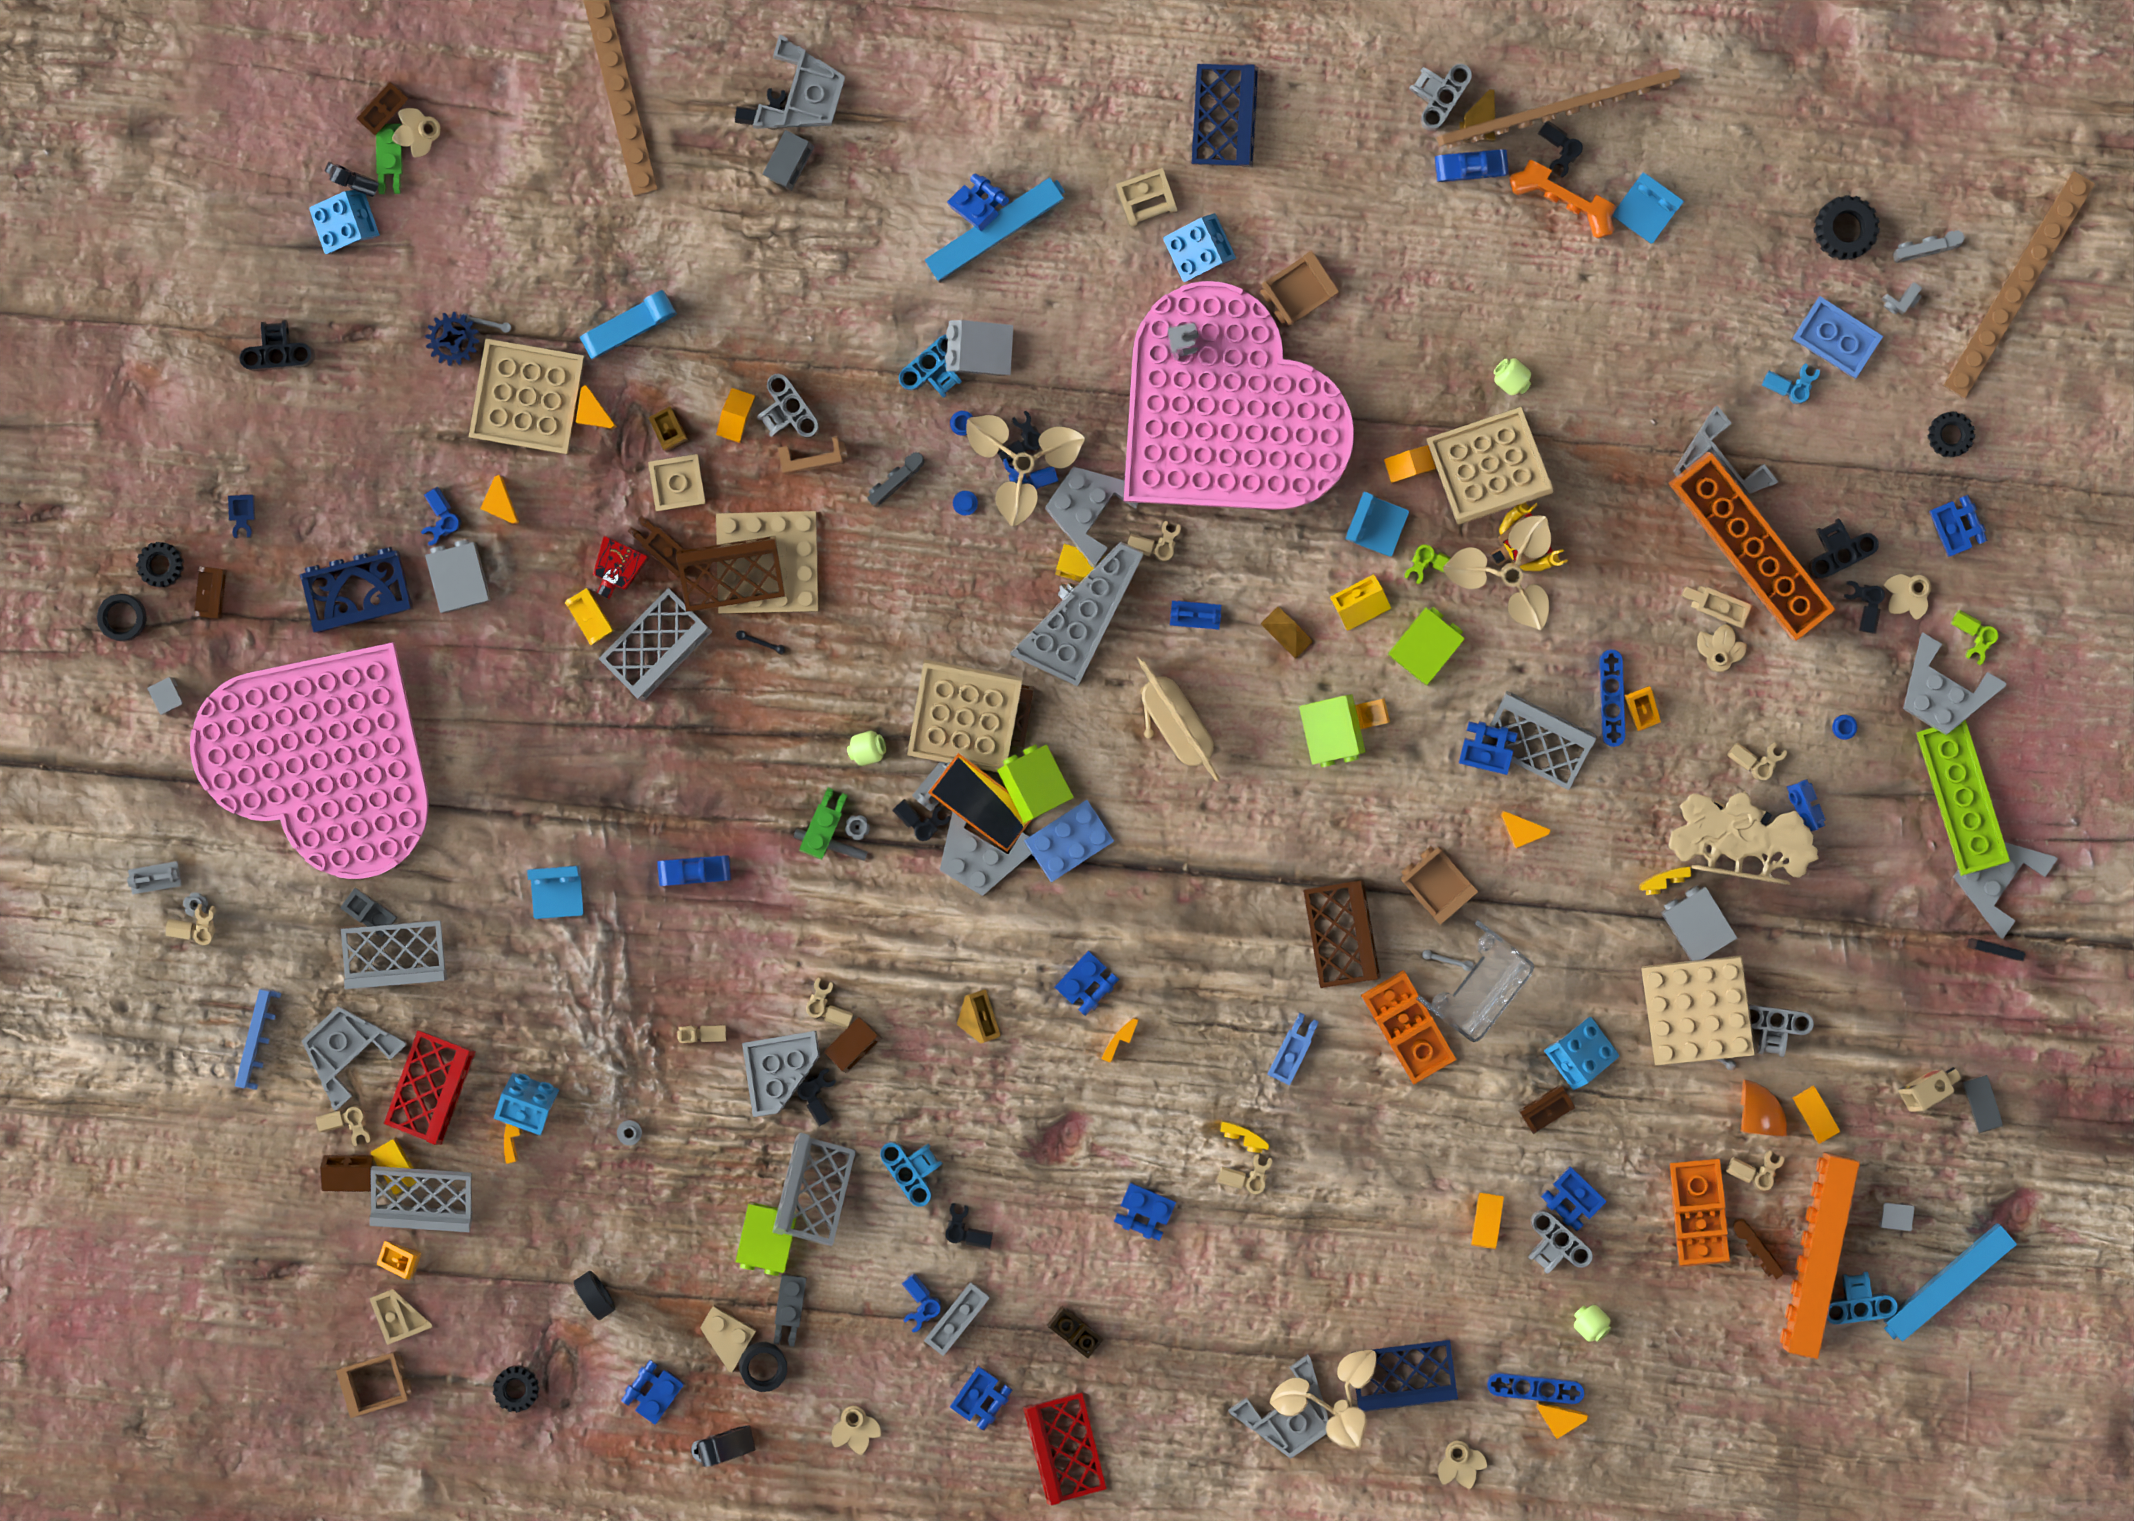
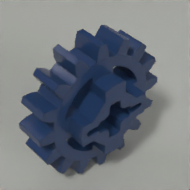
M453 312L451 318H449L447 313H443V320L435 317L436 325H428L432 333L425 335V338L431 340V343L427 344L426 348L434 349L431 357L434 358L439 355V363L442 364L447 360L448 366L452 367L454 361H456L461 366L463 358L468 361L471 360L470 352H478L473 346L480 343V340L474 338L479 333V330L471 329L475 323L473 321L466 323V315L463 314L458 319L457 312ZM453 323L463 325L466 330H456ZM443 326L444 331L441 337L436 338L438 331ZM451 333L455 336H460L458 337L459 339L455 340V345L445 342L450 339ZM469 340L466 349L462 352V345L465 341ZM439 348H449L452 356L445 355Z

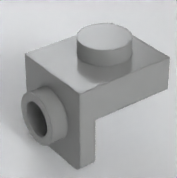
M1913 282L1899 301L1888 294L1884 295L1881 300L1885 302L1884 307L1895 315L1897 312L1903 314L1909 306L1914 308L1922 297L1918 294L1922 287Z

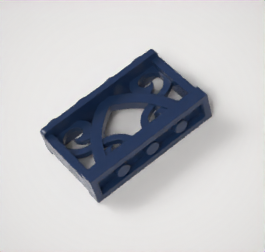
M392 547L377 550L378 555L368 557V553L353 556L354 561L344 563V560L340 559L329 562L330 567L320 569L319 565L304 568L305 573L299 575L307 601L313 633L414 609L399 551H393ZM382 562H389L394 568L392 577L386 582H383L381 579L385 577L387 569L384 572H379L377 566ZM371 563L370 572L358 567ZM344 570V571L337 577L336 580H335V578L330 574V573H333V572H338V571ZM352 575L359 576L375 586L366 594L363 602L364 610L358 611L357 606L350 599L338 596L341 588ZM323 577L327 579V585L319 587L323 591L329 592L328 597L319 596L314 592L313 583L317 578ZM397 579L402 601H397L388 587ZM380 591L382 594L376 596L380 598V603L378 605L372 604L371 597ZM315 600L326 601L324 620H319ZM336 601L346 603L348 610L345 613H341L339 611L341 605H335Z

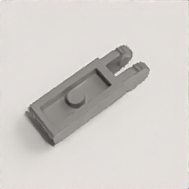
M1955 230L1954 232H1948L1941 239H1938L1937 236H1931L1923 239V243L1913 245V242L1898 245L1899 249H1896L1893 253L1894 261L1900 263L1959 248L1962 242H1964L1965 235L1961 231Z

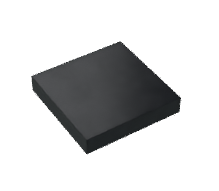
M1973 938L1969 939L1967 945L1968 948L2015 960L2024 961L2025 957L2024 951Z

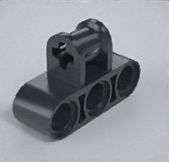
M282 320V323L272 324L261 322L262 346L247 347L241 351L239 357L241 365L246 369L261 371L306 367L313 363L315 353L310 346L304 343H290L287 320ZM301 348H306L308 351V357L304 361H298L296 358V353ZM281 350L283 353L282 361L277 364L273 363L271 359L273 352ZM252 352H256L258 361L255 365L249 366L247 356Z
M1838 518L1835 520V523L1823 529H1816L1826 552L1812 559L1808 569L1810 574L1817 579L1829 577L1873 555L1879 547L1878 539L1870 533L1850 539L1843 523ZM1837 531V533L1828 537L1830 533ZM1863 538H1868L1872 542V548L1868 552L1863 551L1860 547V542ZM1841 549L1849 552L1850 558L1846 563L1840 562L1837 557ZM1819 560L1827 564V571L1824 574L1817 573L1815 569V564Z
M750 1425L733 1428L711 1435L706 1439L697 1440L691 1447L694 1459L701 1462L702 1467L717 1465L756 1450Z

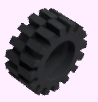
M1954 411L1939 415L1931 422L1932 424L1928 428L1929 435L1927 437L1930 440L1929 445L1935 449L1934 451L1937 454L1939 453L1943 457L1951 458L1966 453L1972 447L1973 439H1975V428L1970 423L1972 421L1969 418L1967 419L1964 414ZM1947 425H1955L1961 432L1960 440L1956 444H1948L1942 438V431Z
M163 542L150 543L141 550V554H138L136 567H138L139 571L137 572L148 585L168 587V585L176 583V580L182 576L180 574L184 571L182 564L184 559L181 558L180 551L173 545ZM157 555L167 557L170 564L168 571L161 575L154 573L151 568V561Z
M508 1367L497 1376L493 1384L495 1401L500 1404L502 1409H507L508 1412L516 1411L517 1413L522 1410L525 1411L532 1406L538 1397L539 1381L535 1378V1374L531 1373L526 1367ZM511 1380H520L524 1383L526 1392L523 1397L516 1399L509 1396L507 1384Z

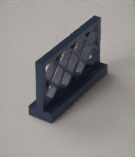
M1197 64L1191 164L1253 168L1259 70L1256 65ZM1203 70H1213L1219 76L1209 87L1202 81ZM1217 70L1225 72L1221 75ZM1231 71H1241V81L1232 88L1224 78ZM1222 80L1229 87L1230 91L1219 100L1211 90ZM1202 85L1206 88V90H1204L1203 92ZM1239 87H1240V95L1236 92V90H1237ZM1209 92L1217 103L1206 112L1201 106V99ZM1234 93L1239 99V106L1231 113L1223 102ZM1221 105L1229 116L1218 125L1210 114ZM1200 111H1202V112L1204 113V115H1203L1201 118H1200ZM1239 112V117L1237 120L1235 115ZM1208 117L1216 128L1205 137L1199 129L1200 123ZM1233 118L1238 124V131L1232 137H1229L1222 127ZM1219 130L1228 140L1219 149H1216L1209 142V139ZM1199 135L1203 138L1201 142H1199ZM1236 137H1237V145L1233 142V140H1234ZM1206 142L1214 150V153L1208 159H1198V149ZM1230 143L1237 149L1236 160H1226L1220 154ZM1218 155L1222 160H1216L1214 158Z
M1450 1340L1372 1349L1376 1354H1381L1377 1359L1376 1365L1381 1366L1389 1374L1381 1384L1371 1378L1370 1381L1378 1386L1373 1395L1362 1396L1361 1388H1355L1357 1406L1363 1412L1458 1400ZM1445 1346L1447 1357L1441 1364L1429 1356L1435 1347ZM1430 1348V1350L1427 1353H1425L1422 1349ZM1410 1350H1418L1424 1355L1417 1367L1404 1359ZM1400 1351H1406V1352L1403 1354V1356H1400V1355L1397 1353V1352H1400ZM1385 1353H1393L1399 1358V1361L1392 1370L1379 1362ZM1426 1358L1438 1366L1431 1378L1418 1369ZM1401 1361L1413 1369V1372L1406 1381L1394 1373ZM1446 1361H1448L1449 1370L1443 1366ZM1442 1369L1449 1374L1451 1385L1439 1386L1432 1379ZM1415 1372L1428 1380L1422 1389H1414L1408 1384ZM1391 1375L1403 1383L1400 1389L1393 1393L1383 1387ZM1429 1383H1432L1435 1386L1432 1388H1426L1429 1385ZM1405 1386H1407L1410 1389L1408 1391H1402V1389ZM1380 1389L1386 1392L1385 1394H1377Z

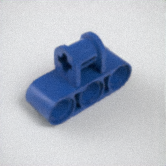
M1506 149L1435 156L1437 182L1509 175Z
M729 855L657 861L659 886L731 880Z

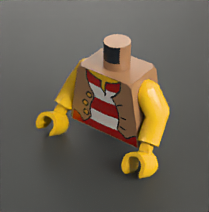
M1526 502L1518 504L1505 515L1499 527L1500 536L1497 537L1502 547L1490 553L1497 566L1509 559L1512 563H1515L1519 550L1509 545V533L1516 523L1524 518L1533 516L1531 511L1537 506V503L1533 506H1528ZM1550 545L1549 550L1539 558H1529L1523 553L1519 567L1523 571H1543L1555 565L1565 564L1568 562V559L1561 561L1558 558V554L1563 552L1564 549L1553 551Z

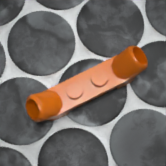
M1533 160L1528 161L1524 171L1511 174L1509 180L1514 194L1522 195L1539 189L1545 193L1544 197L1554 203H1557L1558 200L1565 203L1568 211L1579 215L1580 212L1587 215L1593 237L1598 239L1613 234L1615 229L1611 217L1617 206L1596 194L1591 203L1548 180L1552 170Z

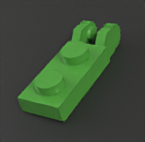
M385 124L376 134V172L378 175L379 194H385L386 191L385 175H394V193L401 194V175H403L402 146L396 144L392 137L397 128L402 124Z
M829 787L825 792L821 805L819 804L799 848V851L820 860L823 859L848 797V795L842 793L838 799L835 811L827 808V804L833 795V789Z

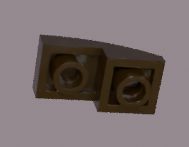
M1061 1306L1047 1324L1048 1328L1066 1340L1070 1346L1088 1359L1104 1340L1064 1306Z

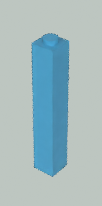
M1049 177L999 210V215L982 231L973 227L926 258V264L937 281L941 282L1064 201L1062 196L1065 193L1058 180L1053 182Z
M1996 1223L1902 1303L1892 1317L1885 1318L1883 1320L1887 1324L1884 1328L1893 1340L1898 1337L1903 1342L2015 1247L2017 1243L2000 1224Z

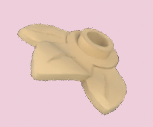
M406 108L398 111V116L403 125L399 126L394 132L392 140L400 146H411L413 157H421L430 151L432 141L437 139L441 129L438 121L433 117H425L418 109ZM425 125L430 126V134L424 132Z
M1899 574L1889 578L1884 583L1885 588L1893 593L1888 606L1890 613L1901 614L1910 611L1915 620L1921 618L1928 609L1927 596L1931 592V583L1926 577L1916 575L1910 578L1904 574ZM1916 583H1920L1923 587L1919 593L1914 590Z
M1728 624L1719 627L1714 635L1701 631L1697 638L1699 652L1707 658L1709 668L1715 672L1728 670L1732 663L1740 661L1745 656L1747 644L1735 642V633ZM1722 656L1724 658V662H1717L1715 657Z
M849 1406L843 1411L841 1421L833 1427L832 1443L834 1447H839L847 1442L853 1451L862 1455L868 1447L869 1437H880L881 1430L878 1422L874 1418L866 1416L862 1408ZM857 1414L859 1419L857 1422H851L849 1416Z
M1453 1441L1446 1447V1457L1439 1463L1438 1475L1443 1485L1455 1478L1461 1485L1470 1489L1476 1480V1470L1487 1468V1462L1480 1451L1469 1449L1468 1445L1463 1441ZM1457 1448L1462 1450L1460 1457L1453 1455V1451Z

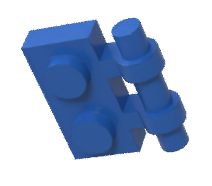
M975 173L970 178V181L975 184L974 187L970 190L964 185L947 203L951 209L982 231L999 215L995 207L998 204L1006 206L1009 198L1005 196L1002 189L992 186L990 180L985 176H979ZM984 193L989 195L986 200L981 198Z
M1969 495L1959 498L1963 507L1957 510L1954 502L1951 501L1929 511L1948 557L1972 548L1969 538L1974 535L1978 544L1988 541L1984 533L1986 531L1984 524L1980 523L1975 512L1977 510L1976 505L1971 502ZM1961 516H1967L1971 529L1965 530L1960 518Z
M1469 721L1467 731L1476 733L1475 740L1464 739L1459 763L1508 775L1513 749L1505 748L1504 745L1505 741L1515 743L1518 733L1508 731V728L1505 727L1499 729L1486 726L1484 722L1479 721L1478 724ZM1483 736L1498 738L1497 745L1482 742Z
M1087 951L1054 988L1072 1004L1080 997L1084 1004L1078 1010L1086 1016L1092 1009L1095 1010L1099 1006L1098 1002L1106 993L1110 994L1114 990L1113 986L1119 979L1111 973L1105 980L1100 974L1107 967L1091 952ZM1096 981L1100 986L1089 996L1085 990Z
M1570 1166L1553 1183L1559 1192L1554 1196L1550 1191L1546 1190L1541 1195V1198L1547 1202L1546 1206L1551 1211L1555 1210L1563 1218V1222L1567 1226L1571 1225L1576 1231L1584 1225L1578 1219L1581 1213L1590 1219L1607 1202ZM1566 1197L1576 1206L1571 1212L1561 1203Z
M1130 1182L1120 1205L1129 1209L1127 1216L1117 1213L1114 1222L1122 1225V1228L1129 1231L1132 1229L1143 1234L1144 1238L1149 1240L1153 1238L1160 1241L1163 1232L1155 1229L1156 1223L1159 1222L1167 1225L1176 1201ZM1136 1213L1150 1218L1148 1224L1146 1225L1134 1220Z
M649 1360L645 1367L642 1366L638 1371L639 1375L633 1384H629L625 1389L626 1394L621 1401L629 1406L634 1399H637L641 1403L635 1411L656 1425L685 1383L665 1369L658 1377L653 1373L658 1365L654 1361ZM648 1380L654 1385L645 1395L640 1390Z
M978 1365L951 1403L950 1408L968 1421H971L975 1414L979 1415L981 1419L977 1426L985 1431L989 1423L992 1424L995 1421V1415L1001 1406L1007 1404L1009 1401L1008 1396L1013 1389L1006 1384L1000 1392L994 1389L999 1379ZM989 1395L994 1400L988 1409L985 1410L981 1405Z

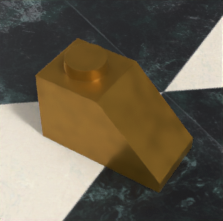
M1489 89L1464 115L1463 121H1459V130L1495 120L1494 89ZM1494 132L1485 134L1486 139L1477 142H1494ZM1470 139L1464 140V143L1471 142Z

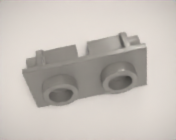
M939 762L912 795L930 811L934 809L939 801L928 792L950 762Z
M178 861L128 870L129 877L127 882L128 886L131 887L132 894L182 886Z

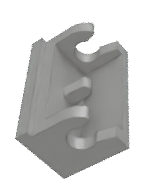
M1195 323L1167 328L1171 351L1175 360L1180 359V356L1191 355L1198 351L1197 347L1188 349L1195 345L1194 339L1199 337Z

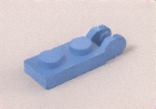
M1302 1013L1298 1014L1292 1029H1289L1267 1075L1287 1085L1291 1084L1312 1042L1311 1038L1319 1023L1313 1020L1308 1027L1305 1037L1298 1034L1297 1031L1302 1025L1305 1016Z

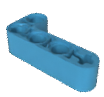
M660 290L643 300V303L580 336V340L591 360L677 315L666 292Z

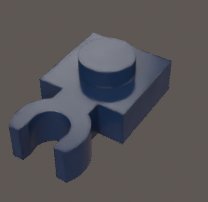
M254 495L228 496L229 521H236V525L232 530L233 537L239 538V530L245 528L247 537L251 538L253 530L248 525V520H255Z

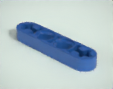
M1611 649L1603 652L1599 659L1601 728L1604 743L1608 746L1616 747L1625 740L1623 659L1618 651ZM1610 653L1613 654V658L1618 659V663L1613 664V671L1619 670V676L1613 674L1604 676V671L1609 672V664L1604 663V659L1608 658ZM1613 678L1618 681L1619 688L1615 693H1609L1605 689V682L1608 679ZM1611 703L1618 705L1620 709L1619 715L1615 718H1610L1606 714V707ZM1620 720L1621 725H1615V731L1620 733V738L1616 739V743H1612V740L1607 738V733H1611V725L1606 726V721L1615 722Z
M1501 1372L1493 1373L1487 1379V1388L1490 1393L1501 1397L1565 1404H1577L1584 1397L1582 1385L1573 1380ZM1499 1377L1503 1383H1509V1378H1513L1511 1385L1512 1393H1507L1509 1388L1503 1386L1500 1387L1499 1391H1496L1491 1383L1496 1382ZM1520 1380H1526L1530 1384V1389L1525 1394L1518 1393L1516 1390V1384ZM1552 1383L1555 1387L1554 1394L1548 1397L1542 1395V1385ZM1558 1384H1563V1390H1570L1571 1386H1575L1576 1390L1580 1391V1393L1575 1395L1574 1399H1570L1569 1394L1561 1393L1562 1398H1557L1559 1395Z

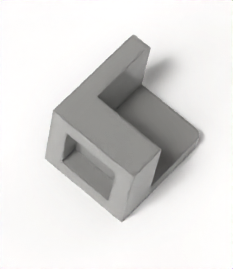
M168 677L147 688L160 715H165L169 713L168 711L183 704L175 688L178 685L174 677Z
M1884 1203L1882 1221H1879V1226L1881 1228L1912 1231L1914 1206L1905 1203Z

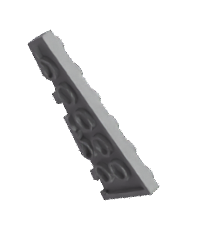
M1120 542L1010 652V655L1078 686L1143 556V552Z

